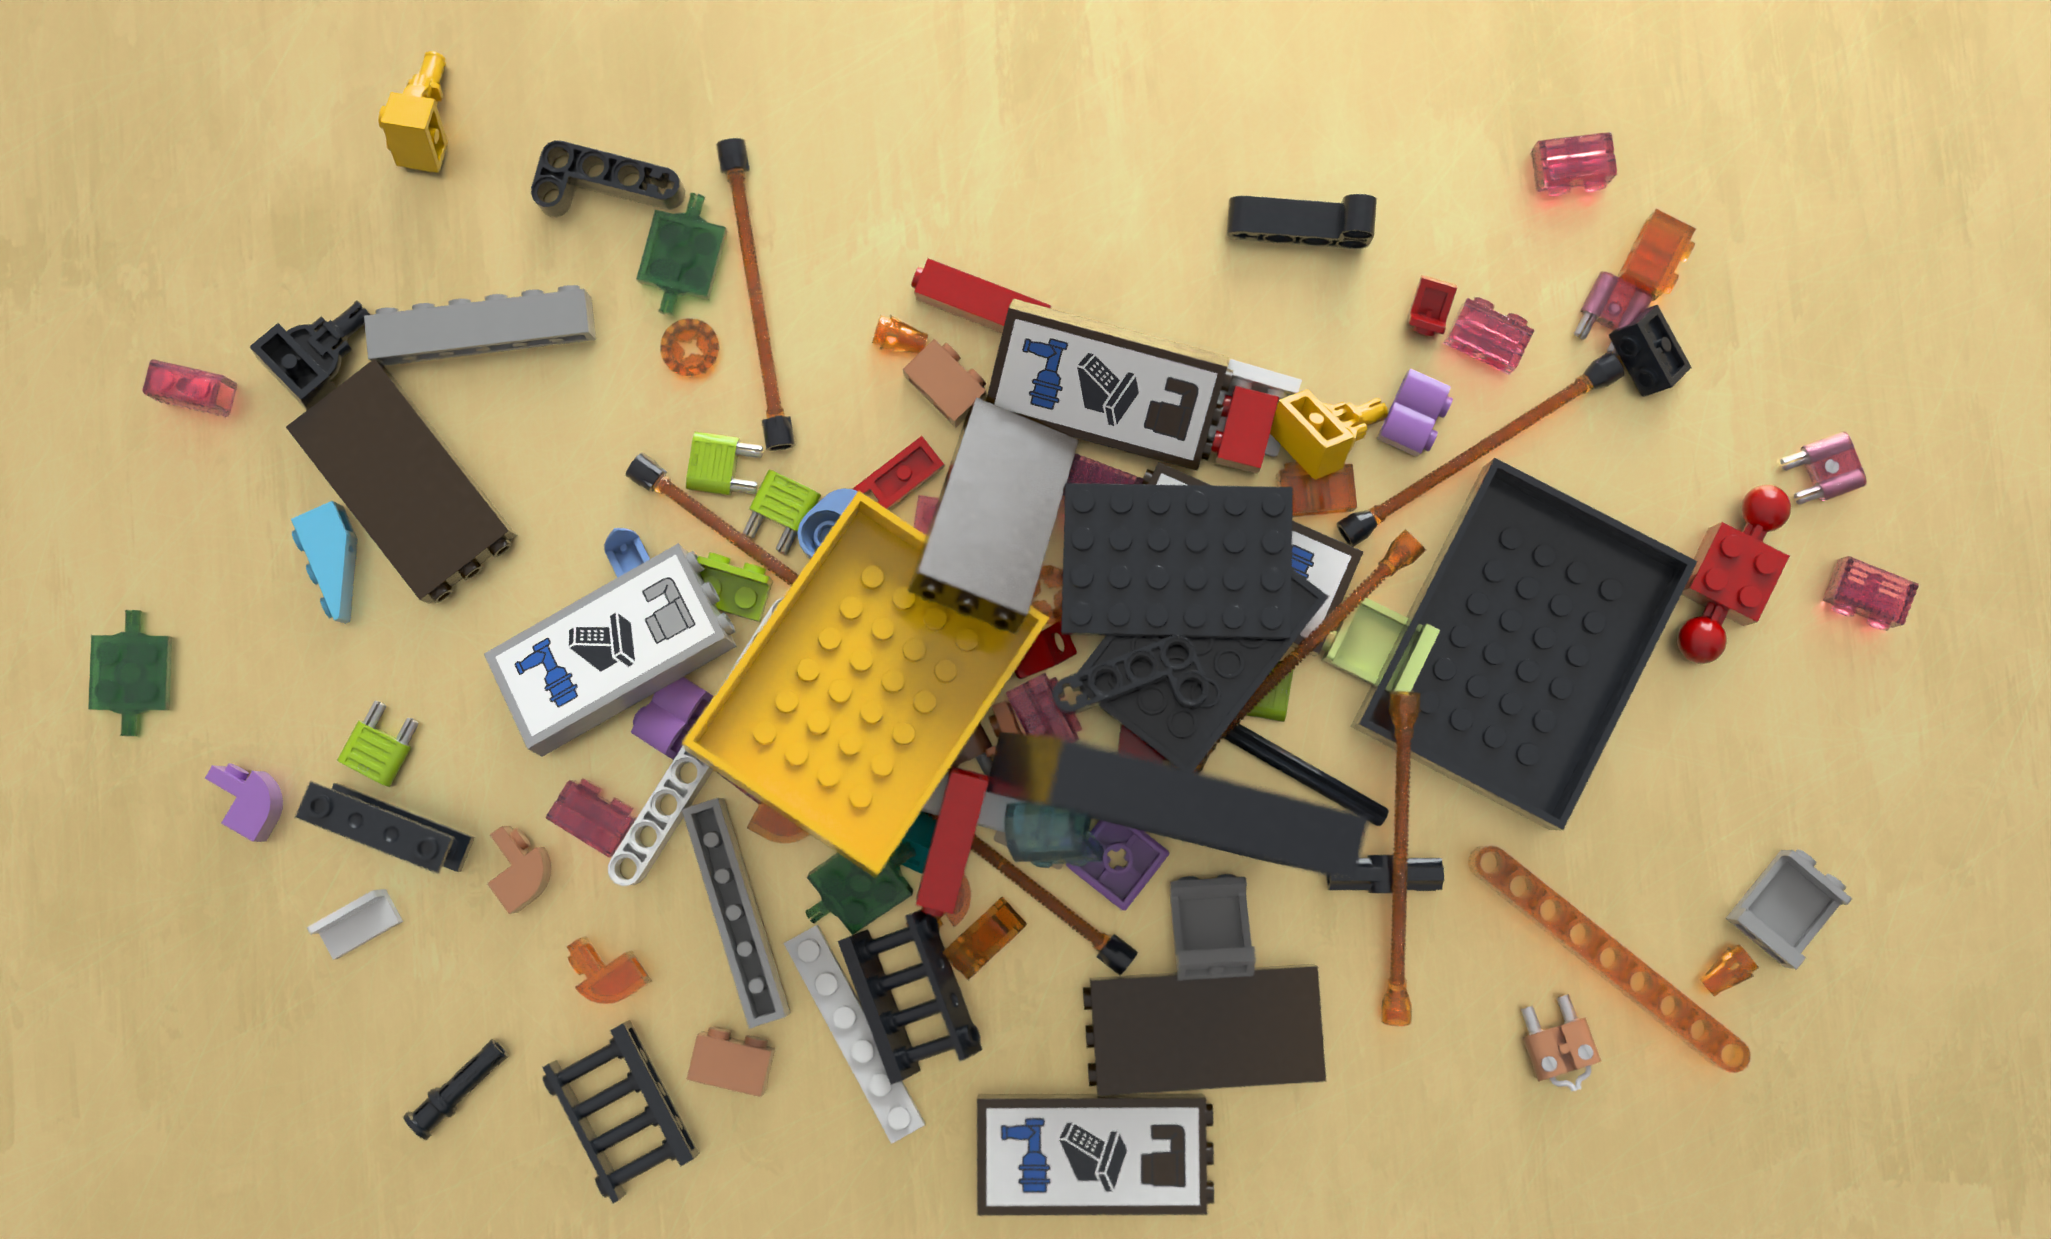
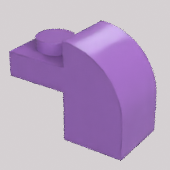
M228 763L227 767L212 765L205 779L236 796L221 824L253 842H266L276 826L283 808L282 793L277 782L265 771H252L249 775L246 770L232 763Z

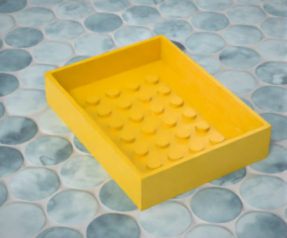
M858 491L682 744L685 751L876 878L1047 623L1049 617L1030 605L1027 617L1016 634L1008 631L998 630L991 624L976 618L960 615L953 609L935 602L925 601L918 595L908 592L926 535Z

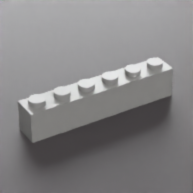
M566 285L559 287L558 292L545 294L542 290L523 291L520 297L507 298V295L493 294L486 296L485 301L471 302L469 299H453L448 302L449 305L438 307L431 303H419L413 305L412 310L398 311L397 308H380L376 310V314L364 316L368 359L370 361L375 359L382 365L387 366L596 340L592 299L585 289H580L576 285Z
M715 798L684 808L682 813L748 1027L750 1029L784 1018L790 1014V1010L724 798Z

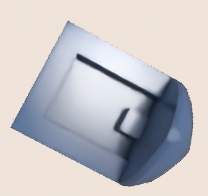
M614 528L607 536L604 551L617 578L650 560L638 534L633 530Z

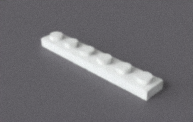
M816 925L783 943L891 1144L923 1127L925 1122L903 1081L890 1084L861 1003L820 927Z

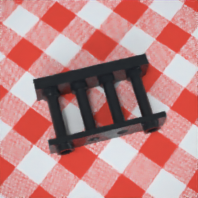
M310 781L295 818L437 874L440 873L442 866L456 872H461L475 839L474 836L339 783H334L330 789Z
M922 909L905 916L908 923L906 928L876 939L871 938L867 929L838 941L890 1084L903 1081L921 1071L918 1061L955 1049L960 1062L983 1050L980 1044L979 1030L971 1020L941 940L938 921L933 915L924 913ZM914 941L922 963L886 975L878 954ZM928 977L935 999L901 1011L898 1010L891 990ZM941 1013L949 1035L913 1047L907 1035L905 1025Z
M630 1020L610 1030L613 1036L610 1039V1044L572 1065L561 1069L558 1061L555 1060L542 1067L545 1072L542 1078L546 1089L552 1096L557 1095L598 1175L595 1177V1182L604 1198L609 1196L612 1204L626 1195L622 1184L669 1158L672 1161L677 1159L681 1167L699 1155L689 1132ZM616 1057L625 1059L630 1069V1072L627 1073V1078L581 1103L578 1102L569 1084L570 1082ZM633 1091L636 1093L642 1092L648 1103L645 1106L644 1112L598 1137L596 1136L587 1116ZM650 1125L654 1127L659 1125L666 1138L662 1141L663 1145L614 1171L604 1151Z

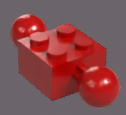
M1760 485L1751 489L1745 495L1741 505L1742 516L1746 522L1743 531L1741 532L1723 522L1708 528L1694 557V560L1698 562L1681 595L1704 606L1705 609L1701 616L1686 621L1681 626L1677 636V644L1681 654L1693 663H1711L1723 654L1727 644L1726 632L1722 627L1725 618L1742 626L1759 621L1790 557L1763 543L1767 532L1781 528L1791 514L1789 497L1782 489L1776 486Z

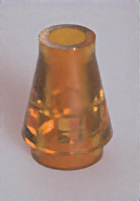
M891 314L889 318L880 315L872 343L879 345L880 350L919 354L925 348L928 334L915 329Z
M1738 944L1733 949L1728 947L1708 972L1700 978V981L1715 997L1720 992L1753 978L1754 975L1752 973L1759 967L1744 948Z

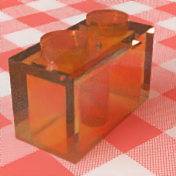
M1655 209L1646 218L1616 278L1617 283L1634 292L1645 293L1652 301H1655L1663 293L1669 294L1679 278V274L1675 273L1679 262H1685L1695 246V242L1691 241V238L1696 228Z

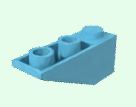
M330 501L292 518L291 521L295 528L292 531V537L298 549L305 551L309 564L306 565V570L315 585L319 584L324 596L320 598V603L325 614L329 618L333 617L334 621L346 624L351 619L357 537L344 506Z

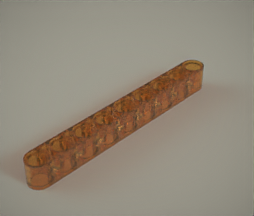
M1480 846L1471 852L1468 858V865L1470 871L1478 879L1716 1068L1732 1073L1743 1071L1748 1066L1751 1053L1745 1042L1503 849L1497 846ZM1487 852L1492 853L1497 861L1495 869L1490 873L1484 872L1480 865L1482 856ZM1516 876H1521L1525 880L1526 890L1521 896L1516 897L1511 892L1510 883ZM1546 900H1551L1555 905L1556 911L1554 916L1546 921L1541 916L1540 907ZM1576 924H1581L1585 930V937L1579 944H1574L1570 937V931ZM1610 947L1614 951L1615 961L1610 967L1605 968L1601 964L1600 956L1602 951ZM1640 971L1644 976L1645 984L1641 990L1635 992L1630 982L1632 976ZM1671 996L1675 1003L1674 1009L1669 1015L1665 1016L1661 1011V1002L1665 997ZM1701 1020L1704 1024V1033L1700 1038L1694 1039L1691 1034V1027L1694 1022ZM1731 1044L1734 1048V1057L1730 1062L1724 1063L1721 1052L1726 1045Z

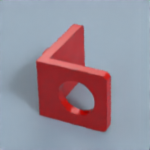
M1062 620L1039 633L1014 671L1018 679L1021 680L1059 665L1077 654L1070 635H1062L1061 633ZM1056 633L1059 634L1063 640V652L1058 648L1056 644Z

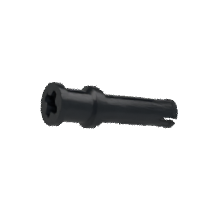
M491 1039L441 1088L431 1089L427 1093L428 1098L413 1112L408 1111L404 1114L403 1118L406 1124L423 1140L430 1138L432 1135L431 1130L446 1116L452 1117L457 1109L456 1105L486 1078L496 1066L508 1057V1053L498 1042L496 1043L494 1039Z

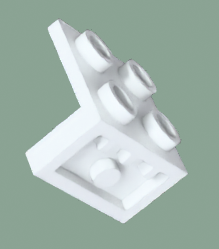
M1230 359L1227 369L1234 371L1228 392L1220 391L1217 404L1222 405L1225 394L1232 396L1235 386L1278 396L1279 402L1283 398L1298 393L1302 380ZM1221 416L1218 427L1210 426L1208 438L1213 439L1216 430L1223 431L1225 417ZM1271 434L1269 435L1265 455L1276 457L1281 444Z

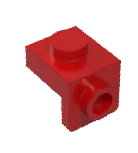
M1421 275L1408 313V324L1414 326L1413 330L1426 336H1434L1435 332L1445 333L1446 320L1457 291V285Z

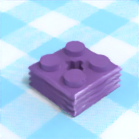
M1099 820L1066 862V866L1118 908L1125 911L1168 857L1169 851L1144 831ZM1121 848L1124 849L1126 853L1123 858L1127 861L1126 866L1121 867L1117 865L1112 869L1108 865L1111 859L1107 854L1111 849L1115 852H1118Z

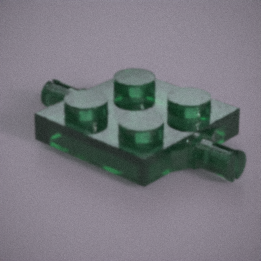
M690 193L686 213L671 214L659 210L654 212L636 280L642 284L658 287L664 292L660 309L658 310L659 313L664 315L666 313L668 316L674 315L678 296L691 295L709 300L728 230L724 226L708 223L700 217L706 198L701 194L697 196L696 193Z
M125 610V632L115 635H91L88 710H110L121 714L120 736H137V714H143L148 711H169L172 637L149 636L141 633L142 611Z
M906 842L895 850L876 878L839 853L811 870L807 876L821 896L820 902L805 911L808 919L811 917L810 921L815 924L831 912L842 921L853 935L912 895L914 889L903 877L900 865L916 855L914 847L911 848V844Z

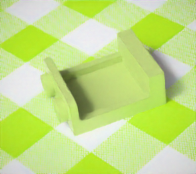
M1358 590L1353 594L1352 598L1346 595L1341 603L1337 616L1342 619L1336 631L1330 629L1322 647V650L1326 651L1322 660L1374 685L1408 618L1364 597L1365 593ZM1418 624L1385 689L1386 691L1402 699L1409 696L1440 632L1439 629L1429 624Z

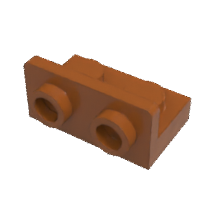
M1005 700L991 706L994 715L988 718L996 738L999 737L1000 732L1022 734L1009 702ZM996 745L984 750L988 758H994Z

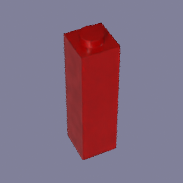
M927 258L924 268L918 266L911 283V287L915 288L914 293L917 301L1000 333L1003 332L1008 308L1013 299L1051 309V305L929 258Z
M953 766L950 768L916 896V905L921 906L924 913L941 917L944 916V912L949 914L954 912L988 785V775Z

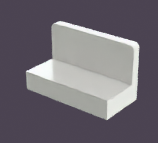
M380 889L370 891L310 925L307 929L310 935L320 934L334 960L402 923L403 920L387 890Z

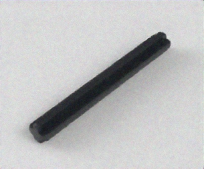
M1233 720L1221 735L1222 738L1351 812L1368 816V821L1372 824L1381 826L1385 822L1389 813L1388 808Z

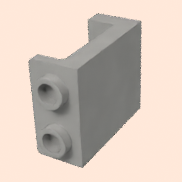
M1797 849L1796 852L1794 850H1781L1726 917L1730 923L1783 967L1796 970L1806 959L1801 954L1836 909L1840 905H1848L1852 900L1844 892L1846 886L1840 880L1828 873L1824 876L1814 867L1816 861L1800 849Z
M1223 874L1213 879H1199L1194 876L1180 878L1178 881L1171 882L1170 904L1178 980L1254 976L1256 958L1254 946L1251 944L1246 899V877Z

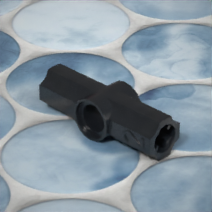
M1367 855L1368 858L1359 859L1355 881L1326 875L1328 890H1368V893H1402V890L1436 891L1443 888L1444 867L1442 858H1401V855Z

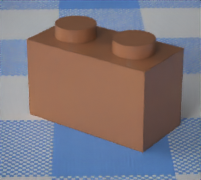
M933 339L903 368L905 378L956 428L966 418L976 398L981 400L987 398L986 390L983 388L986 382L974 369L971 368L967 372L958 363L961 357L948 343L945 342L941 346Z
M709 1027L708 1032L702 1031L697 1034L686 1080L759 1097L765 1093L775 1053V1048L767 1046L768 1040L746 1035L745 1041L730 1038L731 1031L716 1027Z

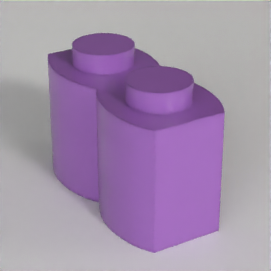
M1410 368L1399 387L1377 439L1416 457L1423 450L1429 452L1438 434V431L1433 430L1438 416L1444 419L1453 401V398L1448 396L1451 386Z
M682 677L655 692L652 701L647 706L638 710L633 719L631 733L674 760L683 746V740L714 696L685 677Z

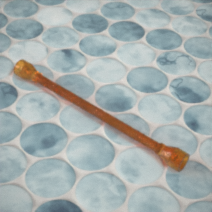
M1404 529L1391 542L1385 557L1378 563L1379 566L1374 570V573H1370V576H1367V580L1364 579V583H1360V587L1357 586V590H1353V594L1350 593V597L1347 596L1346 600L1342 601L1343 604L1340 603V607H1336V611H1332L1333 614L1330 613L1329 617H1326L1322 624H1319V627H1316L1315 631L1311 632L1312 634H1308V638L1305 637V641H1301V644H1298V648H1294L1295 651H1291V655H1287L1288 658L1285 657L1284 661L1280 662L1281 665H1277L1278 668L1273 669L1274 672H1270L1271 675H1268L1194 772L1200 773L1203 770L1209 755L1216 749L1220 739L1223 740V736L1226 737L1227 733L1231 732L1230 729H1234L1233 726L1236 727L1237 723H1240L1244 716L1246 717L1247 713L1254 709V706L1261 703V699L1264 700V696H1268V692L1271 693V689L1274 690L1275 686H1278V682L1281 683V679L1284 680L1285 676H1288L1292 669L1296 668L1295 665L1298 666V662L1301 663L1303 661L1302 658L1305 659L1309 652L1316 649V645L1319 646V642H1323V638L1326 639V635H1330V632L1334 631L1333 628L1336 629V625H1340V621L1343 622V618L1346 619L1347 614L1350 615V611L1353 612L1354 608H1357L1361 601L1365 600L1364 597L1367 598L1368 594L1372 593L1371 591H1375V587L1378 588V584H1382V581L1386 580L1385 577L1388 578L1399 569L1413 564L1426 551L1412 534Z
M1393 691L1389 693V713L1394 725V737L1398 740L1396 742V745H1398L1396 750L1398 751H1396L1397 756L1395 757L1397 760L1395 761V764H1397L1395 766V769H1397L1395 771L1397 774L1395 778L1397 780H1395L1396 794L1394 795L1396 798L1394 800L1396 803L1394 805L1396 808L1394 809V822H1396L1394 827L1396 828H1394L1395 833L1393 834V840L1395 841L1393 843L1395 846L1393 848L1395 851L1393 852V870L1395 871H1393L1394 876L1392 877V889H1394L1392 890L1393 914L1391 915V927L1393 928L1391 929L1392 952L1390 953V964L1392 966H1390L1391 976L1388 978V988L1381 1003V1022L1391 1026H1407L1412 1023V1003L1407 992V979L1404 976V961L1406 960V943H1404L1406 942L1405 923L1407 922L1405 919L1407 918V905L1405 904H1407L1406 890L1408 888L1406 886L1408 884L1406 881L1408 879V862L1406 861H1408L1407 851L1409 850V844L1407 843L1409 841L1407 838L1409 837L1407 833L1409 832V814L1407 813L1410 812L1408 809L1410 807V795H1408L1410 793V790H1408L1410 785L1408 784H1410L1409 774L1411 773L1409 771L1411 769L1409 766L1411 764L1409 761L1411 757L1409 755H1411L1410 741L1413 738L1414 726L1420 714V693Z

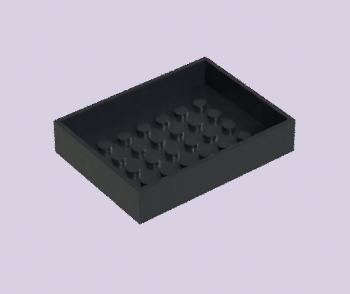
M1494 458L1482 468L1407 615L1408 620L1388 655L1376 683L1371 685L1350 727L1548 830H1564L1698 561ZM1418 624H1429L1439 629L1440 632L1409 696L1402 699L1385 689Z
M1007 732L999 733L986 792L1270 863L1355 881L1369 820L1368 816L1066 738Z

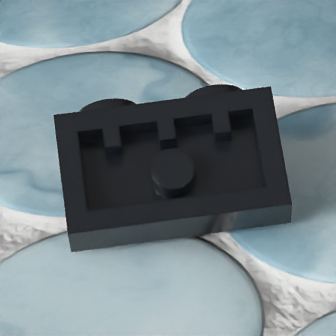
M1658 304L1646 308L1629 325L1613 330L1609 334L1611 342L1643 397L1673 387L1692 368Z

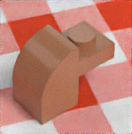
M501 826L490 836L511 866L487 884L508 914L518 913L546 889L551 876V861L545 847H536L532 851H528L527 847L530 846V842L519 828L513 830L511 826Z

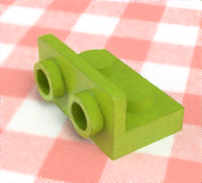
M709 552L708 558L698 556L697 561L704 567V570L700 572L704 582L709 581L719 596L720 601L715 603L718 610L761 622L773 580L765 575L766 569L749 563H745L743 569L729 565L730 558Z

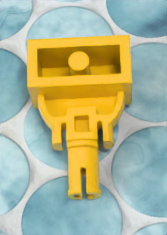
M434 51L426 52L419 74L413 75V78L408 80L407 87L402 94L391 92L386 106H382L380 109L379 127L383 128L387 149L391 150L396 166L439 173L448 145L437 109L438 101H442L443 98L440 81L446 66V59L440 53Z
M1306 389L1279 400L1270 434L1316 480L1343 469L1348 453L1353 448L1355 442L1365 437L1368 425L1385 420L1388 416V409L1385 403L1380 404L1381 399L1379 398L1372 399L1357 407L1352 403L1345 404L1344 402L1335 405L1321 403Z

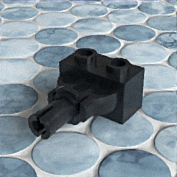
M356 300L352 306L333 321H325L321 316L311 325H298L287 331L277 323L254 342L250 349L260 363L308 410L336 389L332 380L339 372L342 358L352 350L347 343L348 338L365 325L364 316L371 314L365 307L362 308V304Z

